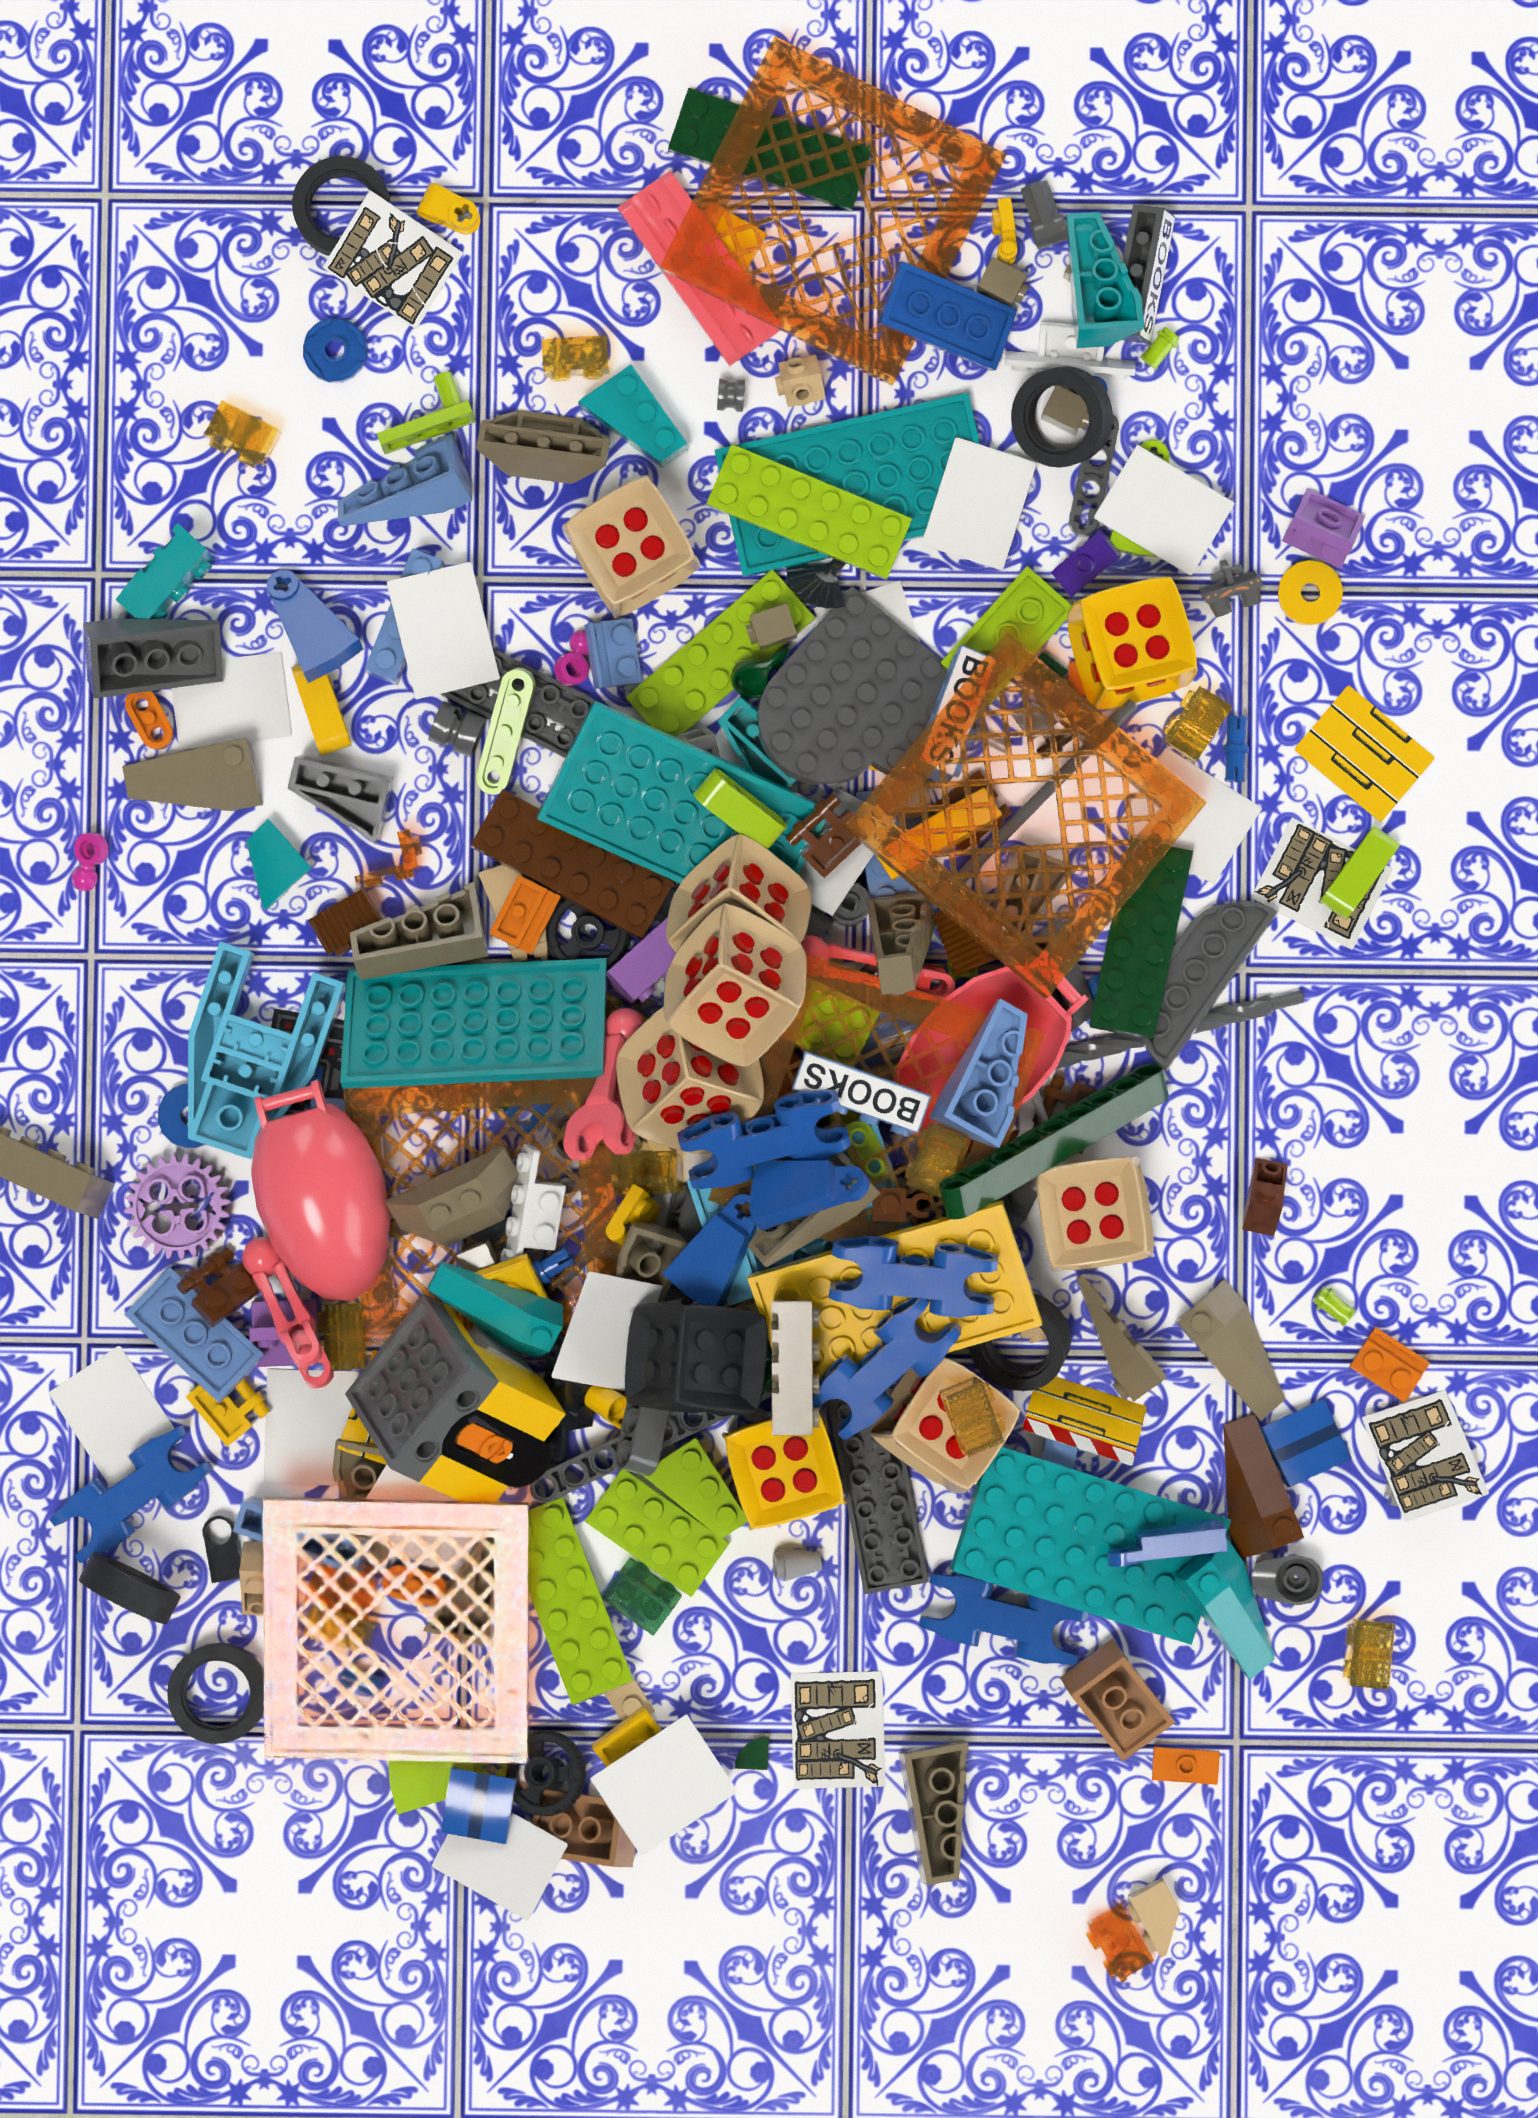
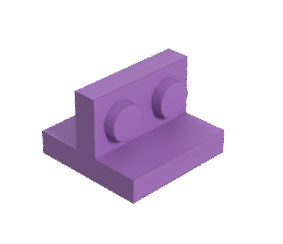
M1307 488L1284 534L1282 542L1341 569L1356 541L1366 515Z
M303 1299L305 1307L315 1320L316 1335L320 1341L318 1299ZM265 1301L251 1302L253 1328H249L250 1342L253 1341V1344L265 1355L255 1367L296 1366L286 1345L277 1337L275 1325ZM278 1301L288 1321H293L295 1316L289 1301Z

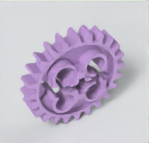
M173 1153L170 1156V1163H166L165 1159L159 1156L158 1167L147 1162L146 1168L149 1173L145 1175L137 1171L136 1175L141 1182L139 1184L129 1183L130 1188L135 1191V1194L125 1196V1199L133 1202V1207L125 1209L124 1213L133 1214L134 1219L130 1220L127 1226H137L139 1228L133 1237H145L142 1244L143 1248H147L151 1244L155 1245L154 1255H158L163 1249H166V1259H171L174 1251L178 1252L180 1259H185L186 1250H189L196 1257L198 1256V1246H201L206 1251L210 1250L207 1242L209 1238L214 1241L220 1240L215 1233L216 1229H227L220 1221L221 1218L231 1217L230 1213L223 1211V1206L229 1205L232 1202L228 1199H222L221 1195L226 1193L229 1188L218 1187L217 1184L223 1177L222 1175L210 1176L214 1168L212 1165L201 1169V1158H197L192 1165L190 1164V1156L188 1154H185L182 1161L178 1162L176 1154ZM193 1179L200 1183L201 1192L198 1195L200 1198L205 1199L214 1192L209 1204L213 1207L212 1209L216 1212V1215L207 1210L200 1211L204 1224L197 1231L190 1229L187 1223L189 1215L197 1212V1208L182 1209L179 1216H177L176 1211H159L160 1215L168 1216L171 1221V1228L164 1234L159 1233L155 1228L157 1216L149 1215L143 1222L141 1221L145 1216L146 1208L143 1206L144 1204L140 1201V1198L145 1202H156L152 1195V1189L157 1183L162 1182L168 1187V1195L164 1200L158 1201L159 1205L174 1204L177 1197L183 1203L196 1202L195 1198H190L185 1193L186 1183Z

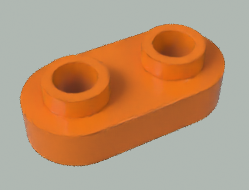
M152 691L128 694L125 699V709L143 743L153 750H162L168 747L173 740L174 730L156 695ZM140 700L148 701V708L144 711H139L137 708ZM161 728L163 730L162 738L158 740L153 739V730Z
M395 1565L389 1568L382 1579L383 1589L389 1596L426 1606L438 1605L448 1591L447 1582L441 1575L404 1565ZM401 1575L405 1578L406 1583L404 1587L399 1588L395 1586V1576ZM428 1583H434L437 1586L438 1590L435 1595H429L426 1592L425 1587Z

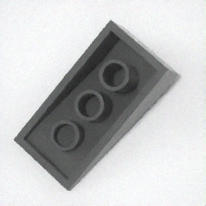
M109 619L83 623L87 681L94 699L223 682L219 620Z

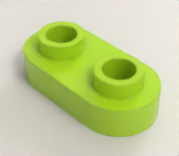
M860 1121L848 1124L845 1128H847L851 1146L845 1150L852 1163L869 1177L871 1183H877L878 1177L886 1179L888 1174L883 1162L886 1153L872 1128ZM859 1131L864 1135V1141L861 1144H855L852 1141L854 1132ZM872 1160L880 1163L881 1168L877 1173H872L868 1169V1164Z

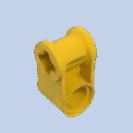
M432 182L429 183L416 210V213L432 223L443 225L463 235L473 234L478 230L481 223L480 214L473 202ZM468 211L470 213L471 219L469 220L465 218L463 222H461L458 217L459 214L466 215Z
M592 1385L585 1395V1405L602 1416L603 1419L621 1429L627 1403L625 1392Z

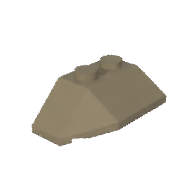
M514 411L500 415L492 420H482L476 449L508 476L573 484L606 466L610 437L605 434L602 435L595 427L583 419Z
M503 1145L386 1200V1205L401 1230L447 1247L505 1220L511 1201L512 1188L516 1184L519 1172Z

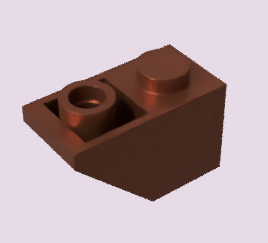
M1255 1158L1245 1204L1242 1230L1269 1236L1275 1235L1283 1208L1288 1164Z

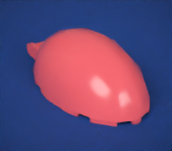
M1045 950L1027 967L1006 966L972 978L942 999L912 1034L895 1069L894 1082L931 1095L919 1133L914 1134L925 1140L964 1137L929 1117L945 1084L997 999H1002L1028 1014L1023 1052L1019 1055L1018 1087H1015L1012 1107L1017 1109L1032 1098L1057 1068L1071 1035V1015L1089 998L1085 994L1082 996L1047 959L1048 954ZM1035 967H1038L1072 1004L1067 1011L1061 1007L1030 973Z
M319 1080L311 1081L309 1086L267 1098L262 1096L255 1097L254 1101L261 1127L255 1136L251 1177L256 1209L272 1247L299 1283L325 1300L353 1301L374 1286L388 1256L387 1247L391 1215L386 1205L388 1198L383 1171L375 1153L372 1151L367 1138L363 1135L364 1133L355 1122H352L347 1114L340 1110L341 1108L330 1102L326 1103ZM311 1098L316 1100V1107L269 1119L267 1112L269 1110Z

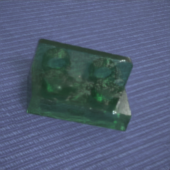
M631 1557L602 1594L604 1601L652 1636L655 1635L682 1597V1594L671 1583L661 1580L650 1572V1569L645 1564L635 1561Z

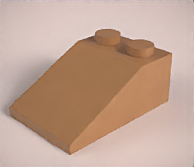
M1113 1639L1060 1677L1070 1696L1122 1761H1125L1176 1723Z
M545 1790L542 1794V1804L549 1805L555 1803L567 1792ZM581 1794L576 1803L563 1813L554 1816L533 1815V1825L568 1844L561 1859L609 1867L633 1868L635 1846L602 1796Z

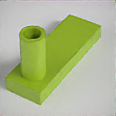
M442 372L433 378L444 409L376 433L385 455L476 422L469 401L462 402L451 372Z

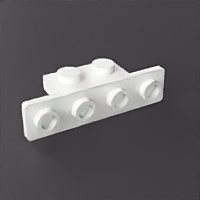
M1040 322L1038 353L1005 351V365L1011 366V369L1014 371L1026 372L1030 371V368H1041L1045 371L1056 367L1069 366L1082 369L1095 376V373H1105L1113 379H1126L1128 375H1135V361L1104 359V347L1076 348L1074 324Z
M524 1144L522 1153H519L516 1166L519 1175L517 1185L513 1186L511 1192L513 1210L512 1216L506 1222V1235L508 1239L506 1249L502 1250L500 1263L523 1255L524 1248L555 1250L566 1186L562 1183L535 1181L540 1151L530 1144Z

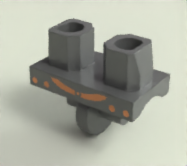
M1224 559L1219 561L1220 571L1210 574L1214 584L1199 589L1201 598L1209 605L1215 617H1221L1232 612L1228 600L1230 596L1239 594L1244 607L1261 603L1259 587L1263 586L1260 575L1257 576L1255 570L1244 573L1241 564L1230 567L1227 560Z

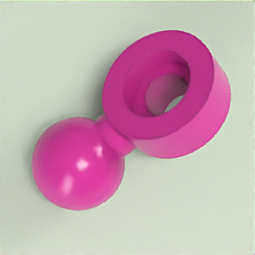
M578 630L572 634L569 641L572 652L560 656L555 662V676L565 686H575L584 682L588 677L589 666L584 658L585 655L589 654L585 630ZM566 666L570 668L571 675L568 674Z
M99 833L82 834L75 842L74 853L81 866L74 870L71 880L74 887L79 891H90L96 886L98 877L94 870V865L103 863L107 858L108 845L105 838Z

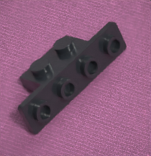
M561 1331L550 1352L546 1353L544 1381L566 1415L545 1441H539L540 1455L558 1463L565 1462L567 1431L592 1427L594 1413L585 1405L584 1401L585 1395L592 1385L556 1379L551 1376L566 1336Z

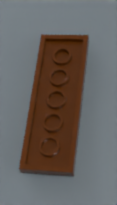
M502 789L473 839L471 848L642 941L673 888L674 882L656 872L538 820L536 815L539 808Z

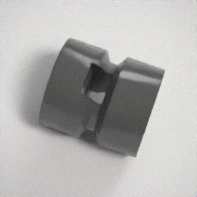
M443 701L433 721L428 741L443 747L451 744L455 752L471 758L482 736L486 718L471 712L463 715L461 708Z
M858 883L853 884L833 916L830 915L835 923L844 927H854L865 920L868 916L867 899H870L865 888Z

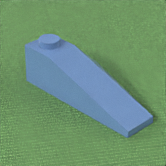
M451 433L421 446L414 451L416 457L401 467L398 463L388 468L390 473L380 481H368L337 502L339 524L341 526L444 513L453 508L462 507L467 502L472 501L471 480L453 434Z
M997 999L945 1084L932 1110L930 1119L956 1134L995 1148L1000 1147L1014 1116L1015 1107H1012L1015 1087H1018L1019 1055L1023 1052L1028 1014L1002 999Z

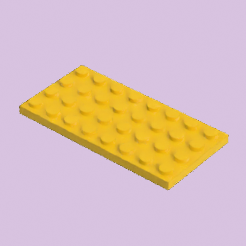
M1003 1201L991 1203L966 1218L953 1220L943 1217L878 1236L897 1241V1254L934 1258L935 1246L942 1243L968 1245L998 1255L997 1271L974 1273L965 1280L966 1286L971 1291L994 1298L992 1314L962 1318L938 1316L929 1311L928 1304L926 1310L916 1319V1324L919 1328L929 1333L938 1332L954 1321L961 1327V1335L948 1352L1042 1326V1318ZM833 1250L748 1274L747 1278L759 1314L764 1315L766 1318L767 1334L771 1348L772 1300H812V1307H819V1327H812V1341H819V1361H812L813 1374H819V1380L825 1370L844 1354H847L858 1363L882 1341L873 1332L878 1322L896 1305L911 1298L893 1296L892 1308L888 1310L859 1309L855 1306L830 1299V1283L835 1281H853L862 1274V1270L855 1262L832 1256Z

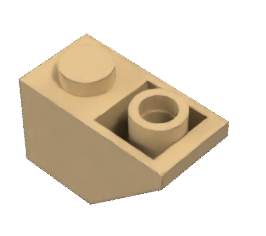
M243 1541L239 1569L242 1615L275 1616L278 1570L277 1547L263 1542Z
M1161 1877L1128 1895L1132 1904L1126 1906L1134 1923L1137 1924L1141 1921L1147 1931L1146 1934L1142 1935V1938L1150 1953L1157 1951L1162 1958L1168 1953L1180 1909L1164 1879Z

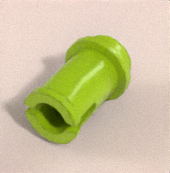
M1164 327L1162 331L1158 330L1156 332L1158 336L1145 353L1140 356L1147 365L1157 370L1171 349L1178 347L1177 342L1180 338L1167 327Z
M1322 1287L1312 1300L1316 1304L1315 1308L1317 1310L1323 1309L1342 1326H1345L1356 1312L1354 1308H1351L1334 1294L1333 1288Z

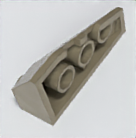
M1080 1274L1075 1279L1111 1375L1116 1380L1112 1386L1123 1400L1130 1397L1132 1401H1136L1165 1380L1167 1376L1142 1345L1134 1341L1123 1322L1116 1315H1113L1103 1298L1083 1274Z

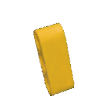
M300 664L291 667L320 755L323 756L352 746L329 674L308 683Z

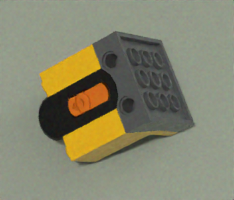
M425 1294L421 1296L345 1393L390 1469L484 1513H487L494 1503L499 1500L507 1487L513 1489L526 1487L537 1481L547 1471L554 1453L548 1436L566 1415L541 1376L476 1345L454 1310Z

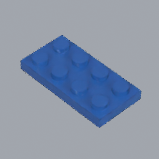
M901 261L897 264L877 324L987 370L996 371L1017 309Z

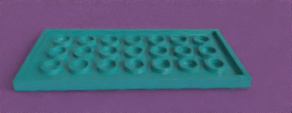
M964 393L735 446L912 518L904 541L924 537L955 438H961L976 444H980L969 394ZM730 446L714 450L719 472ZM729 515L743 578L832 558Z
M593 700L536 816L542 822L681 884L684 878L711 852L729 838L739 834L705 808L693 795L715 768L725 773L784 820L788 827L768 850L797 874L800 873L806 861L801 856V851L809 844L802 839L793 847L785 837L794 829L792 826L799 819L803 821L815 810L814 805L818 802ZM825 819L811 830L817 837L826 822Z
M607 959L434 966L364 980L359 979L356 970H347L340 1079L342 1088L599 1077L604 1074Z
M1001 1447L987 1470L977 1481L949 1570L1192 1645L1201 1614L1173 1576L1199 1555L1146 1560L1135 1565L1111 1567L1108 1566L1107 1551L1136 1545L1135 1532L1207 1519H1215L1222 1522L1227 1536L1231 1519Z

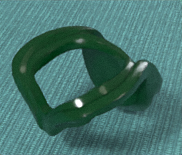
M784 647L776 651L767 661L744 660L738 662L730 675V681L735 691L746 698H760L768 684L770 670L773 667L776 672L779 671L783 666L781 662L788 658L790 649Z

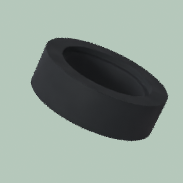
M334 156L320 160L303 173L294 189L292 211L296 225L305 241L316 251L326 256H330L341 237L325 234L312 220V198L321 185L334 178H352L361 182L369 191L371 190L391 204L388 190L381 176L373 167L357 158Z
M1056 367L1033 375L1019 388L1011 409V425L1019 446L1034 461L1049 467H1068L1092 458L1107 442L1113 424L1112 405L1105 388L1093 375L1076 367ZM1054 385L1066 386L1077 392L1084 400L1088 409L1089 425L1084 438L1073 448H1059L1050 444L1041 435L1036 425L1035 409L1037 402L1043 392Z
M1036 1293L1033 1294L1042 1318V1326L1039 1327L1046 1335L1049 1343V1355L1044 1360L1030 1365L1014 1363L1003 1357L996 1350L992 1340L969 1346L971 1358L979 1371L993 1383L1010 1390L1029 1391L1047 1385L1058 1375L1070 1350L1071 1332L1066 1318L1051 1301Z
M94 1552L91 1554L79 1578L81 1584L103 1598L137 1615L161 1624H168L181 1598L173 1589L149 1575L113 1558Z
M228 1643L207 1644L187 1654L173 1670L167 1690L168 1706L177 1725L190 1737L210 1744L228 1743L247 1734L262 1718L269 1699L268 1680L261 1664L245 1649ZM211 1661L227 1662L237 1667L246 1677L250 1688L249 1704L243 1715L235 1722L227 1725L208 1724L199 1719L191 1710L187 1700V1685L193 1672L204 1663Z

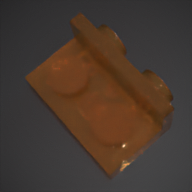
M315 1563L304 1601L368 1620L379 1581L372 1579L374 1574L363 1570L353 1575L325 1564Z
M1120 1902L1086 1922L1090 1930L1085 1934L1094 1950L1101 1947L1107 1957L1102 1963L1112 1979L1118 1976L1121 1983L1127 1980L1128 1976L1155 1961Z

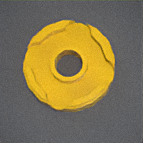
M1307 560L1296 563L1285 572L1278 585V601L1281 610L1287 618L1299 625L1312 626L1326 622L1335 615L1342 602L1343 588L1339 576L1331 567L1319 561ZM1308 584L1314 585L1319 591V598L1314 602L1304 600L1301 595L1303 586Z

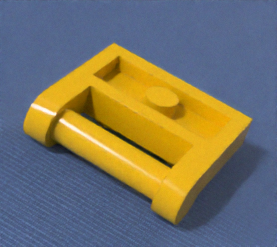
M633 1184L606 1227L607 1237L613 1242H618L620 1248H622L629 1232L625 1226L628 1224L631 1228L632 1224L644 1221L656 1223L659 1217L658 1211L661 1207L644 1189Z

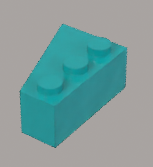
M632 364L578 401L581 410L590 414L607 429L620 436L629 445L661 468L688 450V443Z
M178 523L171 530L175 533L174 537L164 547L160 545L152 553L155 557L144 569H139L115 599L135 619H165L168 615V612H166L168 607L174 601L177 604L181 602L190 592L188 586L196 577L199 580L202 579L212 568V564H210L214 559L212 555Z
M740 696L718 720L730 744L746 770L792 790L799 781L785 774L770 760L759 739L760 733L756 717L757 707L746 697Z

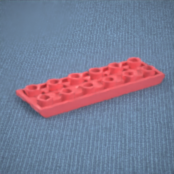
M668 171L617 207V210L729 367L782 330L776 317L671 171Z

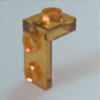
M410 829L397 832L404 864L354 876L355 883L357 885L363 884L364 888L368 889L383 885L382 879L395 876L396 881L415 877L414 871L421 870L418 855L423 854L419 835L413 836Z

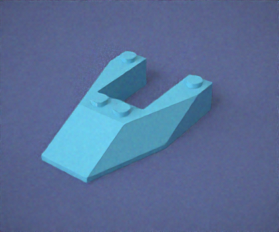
M219 942L188 1034V1139L252 1159L255 1136L261 1127L254 1098L258 1096L267 1098L305 1087L314 1076L346 991V984L313 972L293 1033L289 1034L235 1016L255 954ZM292 1104L267 1111L269 1119L284 1116Z

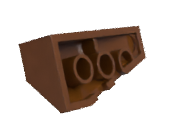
M1253 1413L1224 1424L1227 1518L1231 1519L1228 1531L1241 1559L1271 1551L1303 1539V1532L1255 1414Z

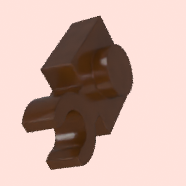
M876 1188L881 1194L872 1201L871 1221L906 1222V1212H911L916 1218L929 1217V1212H919L917 1210L916 1203L920 1199H929L930 1195L918 1193L912 1198H906V1189Z

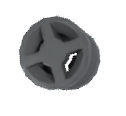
M719 378L718 411L734 408L736 412H743L745 380L738 379L736 382H729L726 378Z

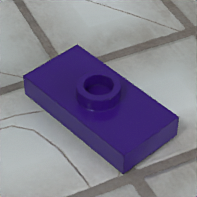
M1101 530L1052 570L1051 573L1068 595L1073 597L1122 555Z

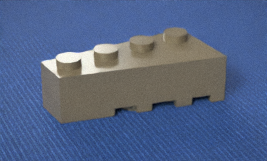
M475 882L464 885L463 890L450 895L449 892L436 897L437 901L420 908L418 905L408 908L406 913L393 919L387 917L350 932L353 962L359 979L364 980L488 957L481 903Z

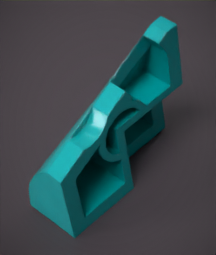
M269 819L246 841L261 903L267 911L312 868Z

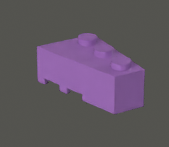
M667 918L606 973L608 978L607 984L628 1007L638 999L643 1003L657 990L653 985L662 977L666 980L668 969L676 954L666 938Z

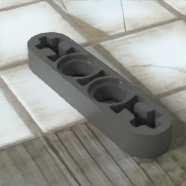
M1114 414L1113 430H1111L1107 442H1111L1110 447L1104 445L1101 449L1107 457L1106 463L1101 467H1094L1086 460L1081 462L1068 522L1070 530L1079 537L1091 535L1098 525V520L1094 516L1103 502L1119 431V421ZM1087 481L1095 482L1100 489L1099 495L1092 499L1084 497L1081 492L1082 484ZM1077 501L1085 505H1097L1096 510L1089 508L1087 518L1089 521H1092V525H1086L1085 530L1079 529V523L1074 521V518H1080L1083 506H1077Z

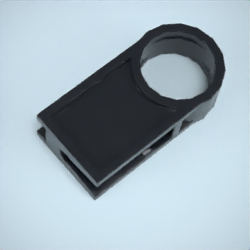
M224 1515L209 1518L202 1529L212 1583L240 1578L241 1556L237 1534L232 1532L235 1524L229 1517ZM216 1519L226 1521L231 1527V1536L224 1544L212 1542L207 1534L209 1524Z

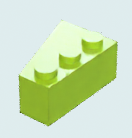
M697 1437L660 1460L655 1472L651 1476H644L721 1539L748 1523L741 1505Z

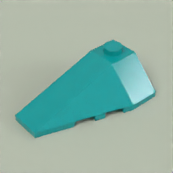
M1100 213L1066 214L1076 348L1111 346L1144 329L1141 295L1137 287H1134L1128 275V269L1125 263H1122L1114 247L1115 243Z
M440 1261L428 1284L430 1292L502 1345L535 1358L550 1352L563 1328V1304L510 1287L493 1279H486L482 1275Z
M1226 1538L1228 1551L1200 1554L1173 1577L1242 1672L1250 1680L1274 1661L1275 1658L1244 1561Z

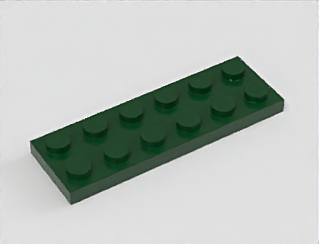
M688 88L668 146V152L850 212L853 211L873 148Z
M1129 838L1089 1028L1154 1040L1193 850Z

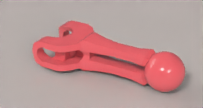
M812 935L805 936L800 943L806 953L807 977H816L821 974L825 979L842 980L881 990L878 975L852 971L829 964L830 958H838L876 966L874 953L848 948L833 942L826 944L821 938ZM924 962L915 990L907 991L904 995L940 1003L942 999L955 991V982L942 967ZM940 979L937 986L930 988L932 980Z
M620 1008L613 1011L606 1019L604 1074L597 1077L585 1105L571 1116L566 1125L563 1146L565 1152L573 1161L591 1158L597 1144L602 1139L606 1146L616 1155L628 1154L634 1147L637 1134L630 1129L624 1115L618 1087L616 1062L621 1047L645 1023L644 1018L636 1010Z
M269 1237L252 1239L247 1243L242 1253L244 1268L252 1275L253 1281L261 1292L270 1311L277 1337L286 1345L304 1381L310 1388H322L332 1381L334 1371L316 1335L315 1320L301 1300L287 1266L274 1251ZM276 1275L295 1316L293 1321L289 1322L271 1287L269 1277ZM316 1362L324 1366L323 1373L319 1377L310 1376L308 1372L309 1366Z

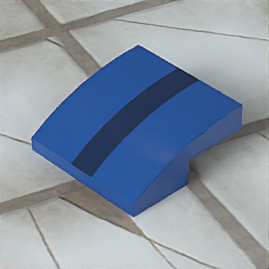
M1325 1399L1318 1400L1260 1428L1287 1488L1352 1459Z
M451 1768L441 1833L506 1844L517 1779Z

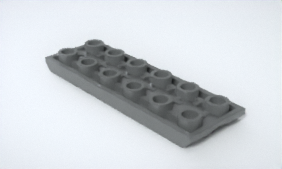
M494 648L493 652L500 676L499 680L439 694L491 721L503 676L513 668L528 670L535 679V690L522 737L563 758L566 757L594 700ZM516 678L514 680L515 687L523 689V680Z
M892 1388L886 1390L889 1395L892 1393ZM828 1400L864 1594L927 1583L928 1576L906 1463L886 1450L870 1435L873 1424L852 1437L843 1440L837 1434L839 1432L838 1427L843 1419L849 1415L851 1408L843 1400Z

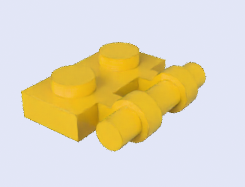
M1011 197L998 199L996 209L992 210L990 218L993 236L999 235L1000 240L997 259L1011 266L1016 260L1017 242Z
M245 1379L235 1387L246 1401L240 1407L235 1404L229 1395L219 1404L200 1385L185 1396L227 1447L254 1426L245 1416L251 1410H254L260 1419L271 1412L263 1402L265 1398L259 1391L256 1393Z

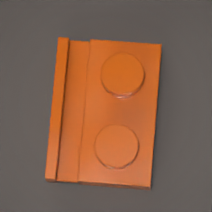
M518 875L489 935L532 956L561 896Z
M1374 1327L1349 1367L1405 1403L1430 1365V1362L1377 1327Z

